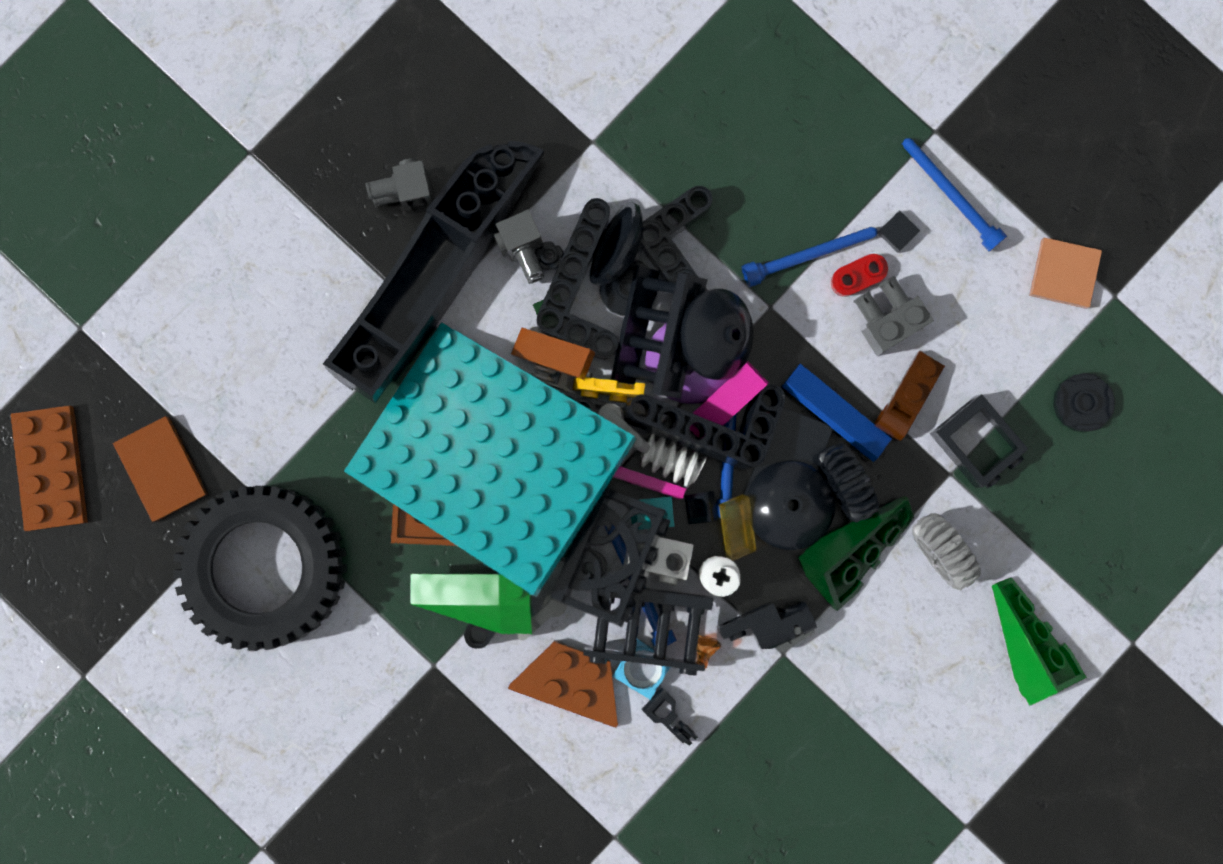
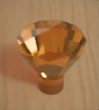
M699 635L696 661L704 662L706 669L709 659L721 648V643L712 637Z

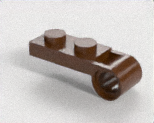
M921 351L916 353L889 403L886 404L877 417L874 426L901 441L911 428L945 365Z

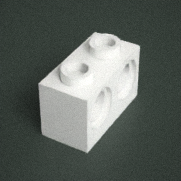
M659 537L655 546L659 548L658 555L652 566L648 564L644 576L647 579L648 575L660 577L659 582L670 585H677V581L687 580L694 545ZM636 543L638 550L644 548L645 543ZM627 549L623 568L629 564V556ZM669 555H673L677 559L678 564L674 571L669 570L666 566V558Z

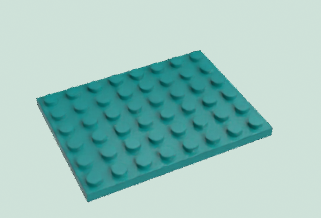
M441 322L344 472L537 597L637 439L617 425Z

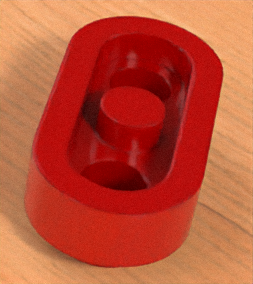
M868 254L840 267L831 277L832 290L839 296L849 297L881 282L886 277L888 263L879 254ZM869 264H876L878 272L872 273L869 270ZM843 276H849L852 279V284L845 285L842 281Z

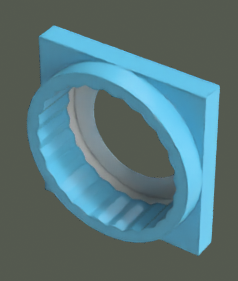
M637 639L636 652L645 650L654 653L652 647ZM621 661L612 677L651 700L670 667L656 665V672L650 680L638 681L630 673L629 667L631 662Z

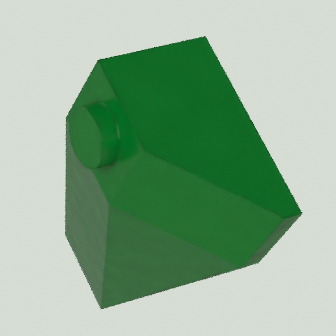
M500 573L411 574V605L500 634H532V594Z
M1012 577L992 585L1014 679L1019 686L1021 695L1026 699L1029 706L1087 678L1066 643L1060 645L1050 633L1053 627L1048 621L1043 623L1034 613V604Z

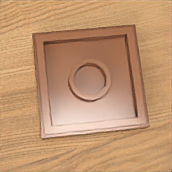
M1044 237L1041 239L1029 296L1085 309L1090 308L1102 250Z

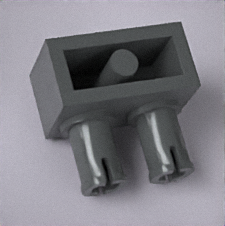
M415 158L402 160L398 166H393L392 177L366 182L369 199L373 200L375 207L400 201L409 215L426 211L435 199L430 174L423 161H417Z
M525 210L496 223L499 232L494 234V237L503 257L509 254L512 262H519L529 284L543 279V271L535 253L537 248L544 245L530 210Z
M895 275L878 285L893 307L891 313L887 314L881 311L870 291L853 301L868 322L866 324L867 328L861 332L876 356L934 321L919 296L913 299L912 297H907Z

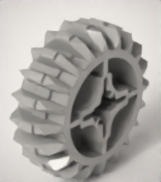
M930 513L928 516L919 519L918 523L912 526V535L935 571L954 589L962 590L966 586L972 585L980 577L981 568L975 559L976 556L971 552L970 547L967 546L957 530L944 517L936 513Z

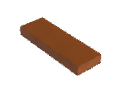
M522 327L511 355L585 380L596 352Z

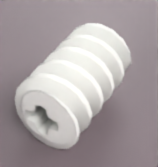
M652 433L648 441L650 450L641 455V467L644 468L649 462H652L653 473L662 467L663 478H666L672 472L674 473L673 483L676 484L681 478H684V488L687 489L692 483H695L707 457L705 456L700 462H697L698 452L694 451L687 457V447L683 446L677 452V443L671 442L668 446H665L666 439L660 437L655 441V434Z
M713 556L702 563L699 569V579L702 586L708 592L715 596L724 597L731 595L737 590L740 585V572L733 561L723 556ZM721 570L726 576L725 579H719L717 583L713 573L720 572Z

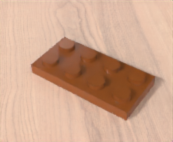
M74 406L10 414L24 531L88 523Z

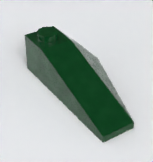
M902 496L879 508L878 512L872 514V517L859 522H851L820 538L799 557L806 577L836 611L842 608L860 591L864 585L861 579L870 567L873 569L877 568L880 564L878 559L886 546H893L913 520L914 516L909 498Z

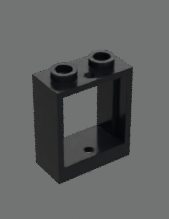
M982 394L974 396L930 433L975 488H983L985 486L988 489L1001 479L999 474L1008 467L1011 470L1024 460L1022 454L1028 450ZM980 411L1012 448L1009 453L984 474L978 471L950 437Z

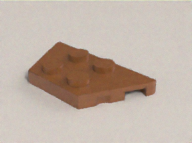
M554 641L509 684V690L617 728L618 720L610 660H607V664L589 662V656H583L584 651Z

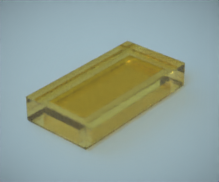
M740 495L719 504L727 559L735 561L757 551L749 497Z

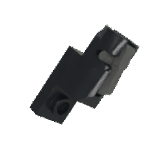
M804 601L796 605L780 608L781 612L779 613L774 603L768 602L717 625V629L723 639L729 637L730 641H734L747 634L745 630L750 628L759 648H776L781 652H785L812 634L817 625Z

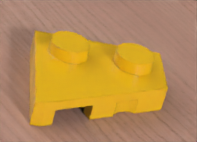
M586 377L585 380L574 378L572 390L580 391V396L591 399H598V394L610 396L609 401L627 403V398L630 399L644 394L645 384L636 382L635 384L619 383L617 380Z

